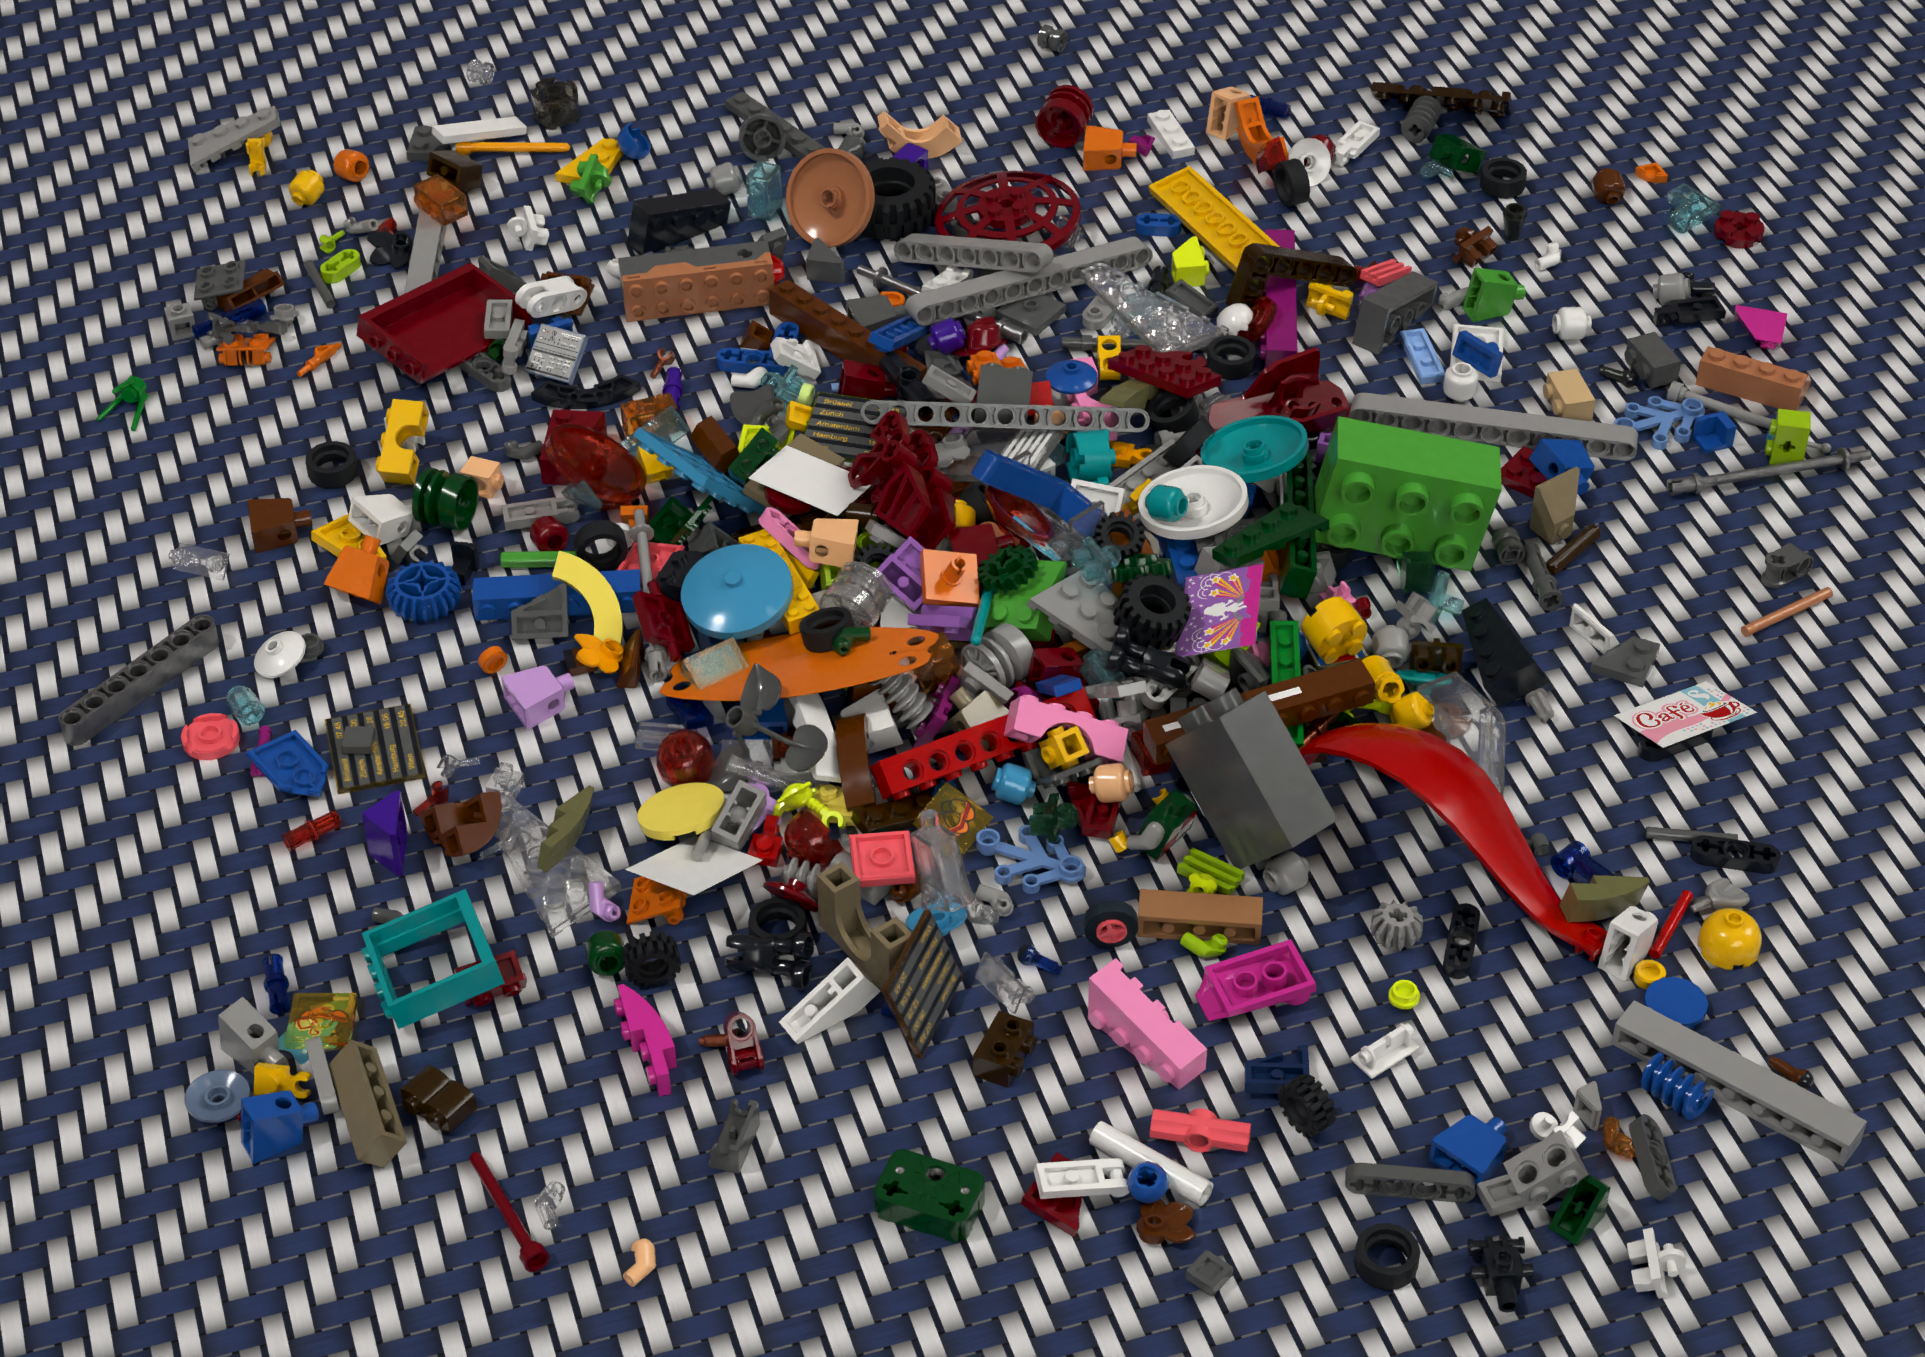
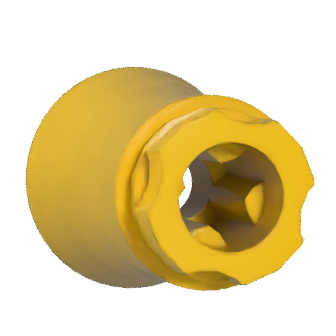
M1378 655L1364 658L1362 662L1375 681L1374 697L1381 702H1388L1389 704L1399 701L1405 688L1402 679L1394 672L1390 662Z

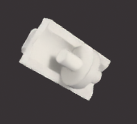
M524 205V217L511 218L507 223V230L511 236L522 237L525 250L533 251L534 244L546 246L549 231L544 228V215L533 214L531 206Z
M1573 1111L1566 1116L1560 1125H1558L1554 1116L1546 1112L1535 1114L1530 1121V1130L1539 1140H1543L1561 1130L1577 1149L1587 1138L1574 1126L1579 1117Z
M1653 1228L1643 1229L1644 1239L1627 1243L1632 1266L1643 1263L1649 1264V1267L1631 1271L1633 1283L1637 1292L1655 1290L1658 1299L1668 1297L1664 1271H1667L1670 1277L1677 1276L1678 1270L1686 1264V1257L1683 1251L1674 1249L1671 1243L1665 1244L1663 1246L1664 1250L1660 1251L1659 1243L1655 1240Z

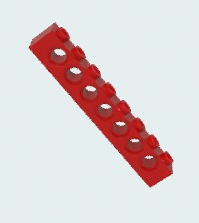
M1084 686L1081 690L1042 701L1045 704L1058 703L1064 705L1066 710L1075 713L1077 711L1088 712L1093 715L1092 718L1096 719ZM1007 714L880 760L870 766L882 799L893 796L894 801L910 796L909 790L919 787L921 792L936 786L935 780L945 777L946 782L963 776L962 770L970 768L972 772H976L988 767L987 761L996 758L997 763L1014 757L1012 752L1019 749L1024 753L1038 748V742L1048 739L1046 733L1054 729L1046 730L1041 738L1031 744L1015 739V742H1012L1007 736H1004ZM981 739L988 742L989 751L983 749ZM956 749L963 752L964 761L957 758L955 754ZM930 758L937 761L938 771L930 766ZM904 767L911 770L913 774L912 780L905 777Z

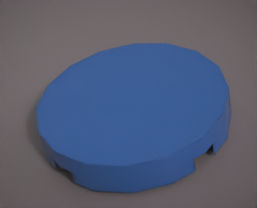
M1665 977L1654 981L1647 988L1643 1005L1692 1030L1695 1025L1701 1024L1705 1020L1708 1001L1706 994L1701 988L1691 981L1678 977Z

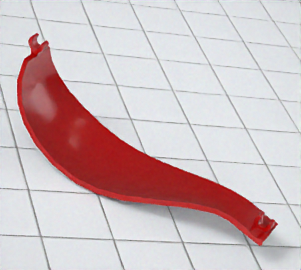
M1357 723L1336 728L1320 734L1298 748L1307 765L1312 764L1320 753L1337 755L1371 766L1402 783L1427 803L1454 830L1504 890L1534 921L1551 934L1575 946L1577 954L1585 950L1590 955L1589 960L1591 962L1601 955L1608 931L1590 921L1567 922L1559 906L1561 900L1541 871L1504 797L1485 771L1461 749L1429 732L1401 724Z

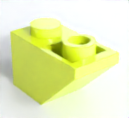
M1197 236L1191 237L1172 253L1171 274L1174 284L1182 279L1191 287L1205 285V275H1209V262L1205 260L1204 246L1199 245Z

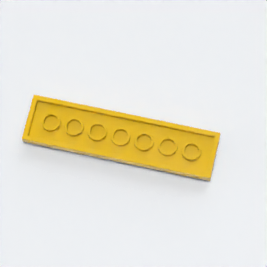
M1191 166L1185 167L1148 185L1150 194L1169 212L1176 215L1183 225L1235 273L1242 253L1249 244L1259 243L1280 247Z

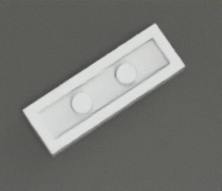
M1170 110L1148 113L1147 122L1172 159L1195 155V146Z

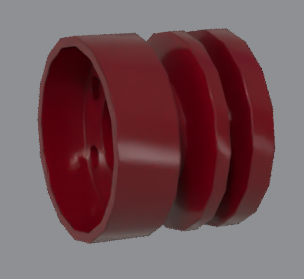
M1066 84L1054 88L1035 119V127L1039 136L1046 143L1058 148H1068L1078 143L1086 129V125H1088L1094 114L1092 100L1085 91L1076 86Z

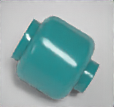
M1157 485L1147 494L1145 507L1152 519L1173 523L1186 514L1188 499L1178 487Z

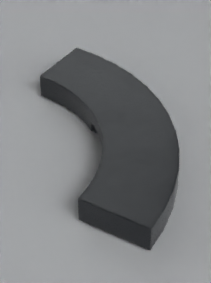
M623 374L606 382L594 384V388L578 389L577 386L562 385L548 380L531 392V397L533 401L555 408L592 409L615 404L641 391V383Z

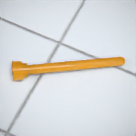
M471 141L456 143V152L463 156H467L471 152H568L570 150L568 143Z

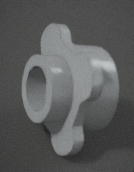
M278 304L274 306V315H270V320L288 322L289 324L293 322L294 317L299 316V311L294 310V306L291 304Z

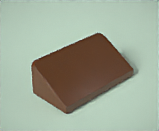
M636 629L623 647V659L619 665L616 687L636 688L638 686L644 653L641 629Z

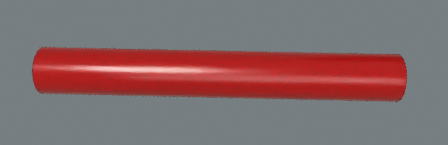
M1683 890L1648 952L1651 958H1660L1693 899L1692 892Z

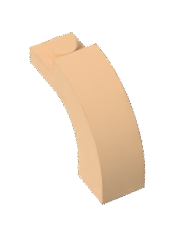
M885 111L877 116L880 126L879 131L887 138L889 149L894 153H897L906 144L911 143L927 149L928 158H935L946 154L962 142L959 127L944 114L933 124L923 129L906 128Z

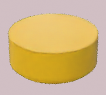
M1642 960L1635 966L1633 979L1639 987L1647 990L1654 981L1666 977V970L1657 961Z

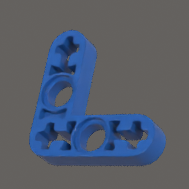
M793 322L779 324L773 340L776 337H781L788 340L790 338L797 339L799 342V326ZM771 347L769 351L723 348L716 355L717 367L725 372L748 374L756 367H764L768 371L769 376L781 377L790 371V367L781 366L774 360ZM750 361H758L757 363H747Z

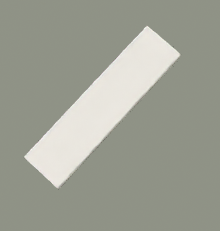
M516 116L432 126V134L442 144L526 134L527 126Z

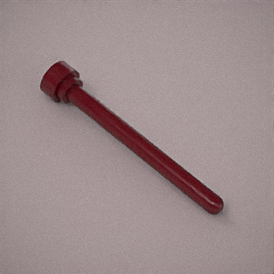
M479 1152L472 1153L469 1158L472 1166L521 1247L519 1259L528 1272H536L544 1268L550 1259L543 1244L531 1239L483 1156Z

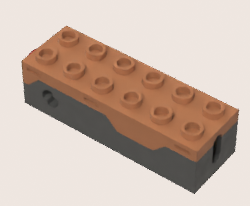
M767 240L618 258L621 295L626 322L769 305V289L784 279L783 262L770 253Z

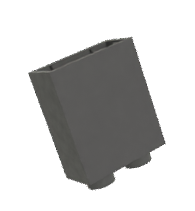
M1235 687L1177 719L1184 734L1165 744L1234 867L1242 869L1289 850L1338 820L1266 691L1243 701Z

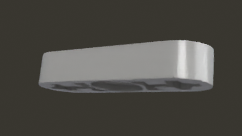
M318 1036L304 1040L323 1114L327 1115L338 1112L340 1109L321 1038Z

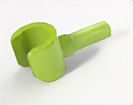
M341 230L330 237L321 235L319 240L324 245L320 246V249L326 253L333 252L336 248L335 241L343 237L345 232Z

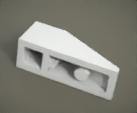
M847 957L788 1012L779 1023L791 1038L799 1044L858 1013L880 990L868 975Z

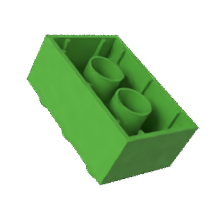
M1338 416L1313 490L1314 513L1329 519L1330 528L1324 532H1320L1318 529L1315 530L1316 542L1333 545L1338 548H1352L1387 555L1391 558H1403L1440 565L1449 569L1456 568L1471 571L1502 491L1500 447Z

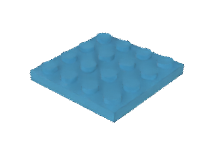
M638 427L633 436L642 442L640 444L642 449L652 455L655 453L658 456V461L668 467L672 466L675 468L674 473L683 479H690L693 482L691 485L703 493L707 491L714 498L720 501L722 499L735 508L737 506L748 514L754 511L762 515L767 508L743 494V487L721 471L714 469L709 462L699 455L641 427Z

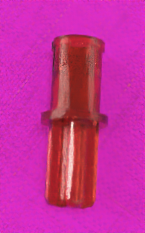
M331 811L312 821L309 819L305 820V824L281 834L286 848L292 851L312 840L318 841L319 836L339 827L342 822L338 813Z

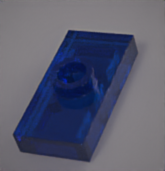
M666 696V705L686 731L714 726V716L701 700Z

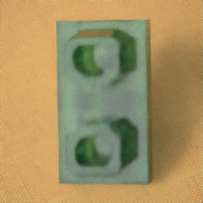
M1059 793L1050 794L1047 802L1033 805V815L1029 817L1031 835L1047 834L1048 842L1057 841L1061 828L1070 829L1077 825L1080 818L1078 808L1071 803H1062L1057 806Z

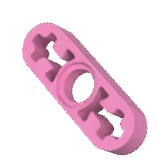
M767 507L758 519L760 525L806 567L813 570L819 569L821 563L809 560V548L794 546L795 530L800 529L780 511Z

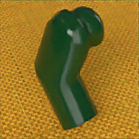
M844 627L833 640L834 652L842 656L847 655L855 641H870V627Z

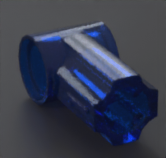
M1579 841L1571 842L1551 858L1552 869L1563 879L1573 877L1580 883H1590L1593 875L1615 876L1611 871L1593 860L1588 848Z

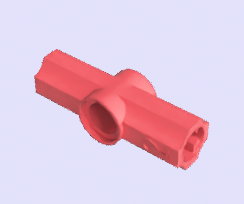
M1201 1108L1194 1109L1189 1114L1154 1109L1150 1127L1151 1138L1183 1142L1191 1151L1200 1153L1207 1152L1212 1147L1247 1152L1251 1134L1250 1123L1218 1119L1210 1110Z

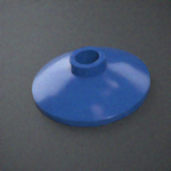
M1063 360L1054 363L1047 369L1045 380H1050L1051 389L1059 393L1080 394L1095 386L1097 373L1091 365L1083 361Z

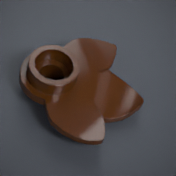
M1161 1199L1154 1203H1143L1140 1207L1141 1217L1138 1219L1136 1226L1140 1239L1152 1245L1160 1244L1165 1239L1174 1243H1185L1196 1238V1234L1186 1225L1193 1218L1194 1209L1182 1202H1171L1166 1205Z

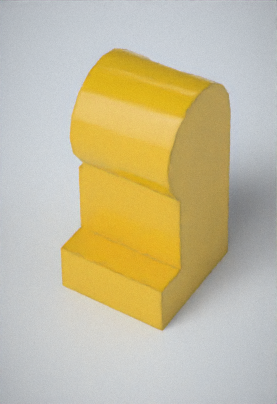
M1120 335L1097 336V361L1100 380L1121 379V373L1108 369V359L1119 355L1121 352ZM1105 343H1113L1114 345H1116V348L1113 350H1106L1102 347V345Z

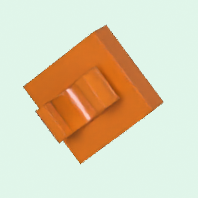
M648 505L621 506V522L629 525L631 528L634 527V511L642 509L645 512L646 524H649Z

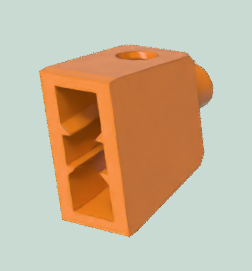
M1086 125L1083 171L1120 169L1122 157H1136L1137 143H1123L1122 130Z
M365 535L360 550L347 545L343 547L324 585L381 605L389 569V561L376 555L381 540Z

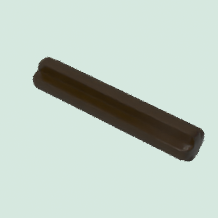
M1595 524L1588 525L1546 562L1548 572L1552 575L1558 574L1601 536V528L1596 527Z

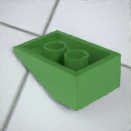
M1038 560L1039 570L1034 572L1035 578L1027 579L1029 584L1018 585V590L1013 589L1005 594L1003 590H1000L991 601L986 627L991 630L1001 623H1009L1017 627L1029 641L1050 642L1054 624L1048 621L1049 616L1037 608L1033 611L1026 604L1030 598L1064 580L1067 563L1065 561Z

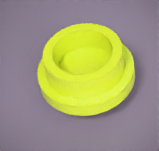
M1399 980L1389 989L1388 999L1393 1006L1399 1009H1411L1418 1005L1420 992L1413 982Z

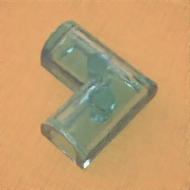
M1685 183L1672 189L1667 195V202L1677 208L1670 213V223L1672 228L1680 234L1688 232L1715 216L1721 208L1719 202Z

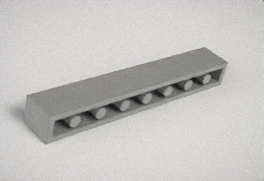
M1634 1000L1615 1023L1612 1045L1646 1063H1649L1657 1053L1662 1052L1665 1055L1662 1064L1669 1059L1675 1062L1673 1072L1682 1066L1685 1068L1683 1079L1691 1073L1696 1076L1693 1086L1699 1081H1704L1706 1083L1704 1093L1714 1089V1099L1841 1166L1846 1164L1861 1143L1867 1123L1866 1120L1748 1060L1737 1052L1723 1047L1708 1037L1698 1034L1681 1023L1673 1021L1650 1007Z

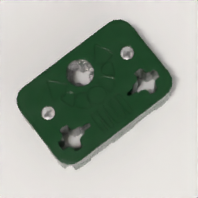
M905 1149L893 1152L874 1189L875 1212L878 1213L879 1219L925 1234H931L954 1243H959L960 1239L966 1240L969 1237L974 1222L985 1203V1179L981 1173Z

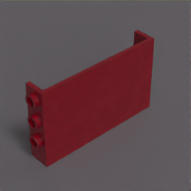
M470 262L359 315L356 336L408 376L422 384L475 357L478 353L487 351L490 343L496 340L484 339L487 300H513L511 327L515 319L525 320L524 330H527V327L532 324V316L527 313L526 309H523L515 302V294Z

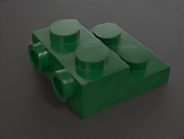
M761 428L728 467L730 479L738 485L741 483L745 486L751 480L749 477L780 451L777 449L779 447V440L764 428Z

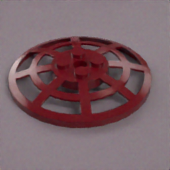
M1002 171L971 179L953 189L944 197L937 208L935 227L937 235L951 236L943 224L957 219L960 225L969 232L966 237L977 238L979 236L988 239H1007V241H1017L1019 237L1030 235L1044 228L1053 236L1040 243L1047 244L1053 251L1063 245L1075 233L1081 219V208L1078 197L1072 188L1052 176L1031 171ZM1008 182L1028 183L1023 187L1008 186ZM998 183L999 188L987 192L980 190L992 184ZM1045 184H1051L1061 189L1071 199L1057 198L1053 190ZM1039 187L1049 197H1034L1031 191ZM958 195H963L958 201L956 211L942 216L946 206ZM970 196L980 198L977 205L964 208L965 202ZM1036 205H1050L1044 217L1036 213ZM1058 205L1073 207L1071 217L1062 229L1051 222L1057 213ZM978 212L980 221L973 225L966 219L965 215ZM1030 220L1035 222V224H1032L1028 227L1015 230V227L1024 225ZM987 226H990L993 228L1005 229L1006 231L998 232L984 229Z

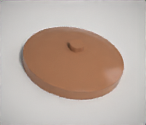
M824 148L808 154L794 168L788 181L786 208L790 222L796 232L811 244L816 238H820L828 247H839L850 243L864 231L874 209L875 192L871 175L858 157L845 150Z

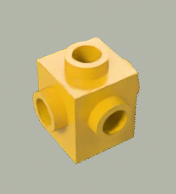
M1078 725L1064 731L1063 726L1046 733L1048 739L1039 743L1042 758L1049 765L1050 770L1060 765L1063 770L1079 764L1078 757L1089 753Z

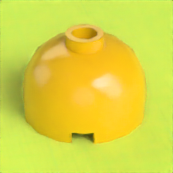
M1723 908L1716 910L1704 920L1698 935L1697 944L1702 949L1701 955L1705 960L1714 966L1733 970L1734 965H1743V968H1746L1757 960L1762 944L1760 927L1751 915L1739 909Z

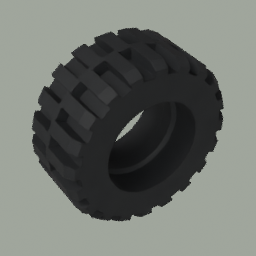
M889 157V159L877 158L876 161L871 162L869 160L863 163L871 175L875 192L874 209L869 223L862 232L863 235L868 238L875 237L881 241H884V239L897 241L899 238H905L913 233L920 234L923 230H926L934 220L936 212V185L930 172L925 167L922 168L919 163H911L908 159L904 158L902 160H898L896 157Z

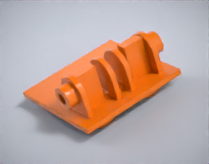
M267 333L254 334L253 338H243L242 334H232L235 336L233 343L227 345L223 341L216 348V351L223 352L219 353V363L224 364V366L238 365V358L240 366H243L244 351H246L247 365H251L252 360L253 365H266L267 362L272 361L271 352L266 350L274 343L276 337H269Z
M643 876L634 878L626 924L630 925L660 915H664L669 924H679L684 917L682 908L686 904L687 893Z

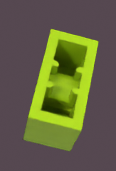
M1778 409L1776 419H1771L1769 435H1772V440L1767 439L1765 445V455L1769 456V466L1804 460L1811 429V412Z

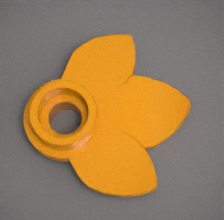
M575 634L574 638L582 647L576 654V659L580 663L588 667L599 666L604 673H615L619 669V663L623 659L622 653L624 651L620 643L612 639H605L602 642L597 637L589 634Z

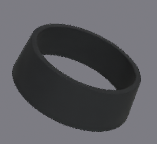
M1202 415L1172 445L1162 458L1176 468H1179L1214 432V428Z

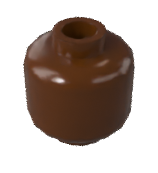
M1601 169L1592 179V189L1596 200L1600 203L1616 204L1626 193L1623 177L1615 169Z

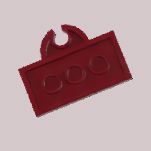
M1138 345L1132 350L1120 352L1119 355L1108 359V369L1185 398H1191L1220 386L1222 376L1206 368L1207 361L1202 356H1197V359L1192 360V352H1157L1151 350V347L1147 345Z

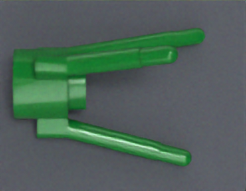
M131 375L125 382L112 390L113 394L120 391L121 394L97 417V421H101L122 400L128 403L139 401L131 426L132 431L136 430L144 403L149 398V395L145 393L147 391L146 383L141 378Z

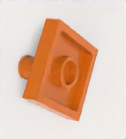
M923 549L920 553L923 604L978 608L980 596L977 554Z

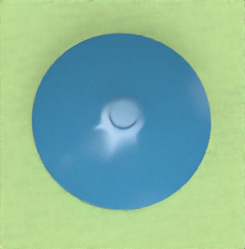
M753 544L726 546L704 556L690 569L682 584L681 602L687 619L701 633L718 639H743L765 631L785 614L793 597V579L789 567L782 557L768 548Z

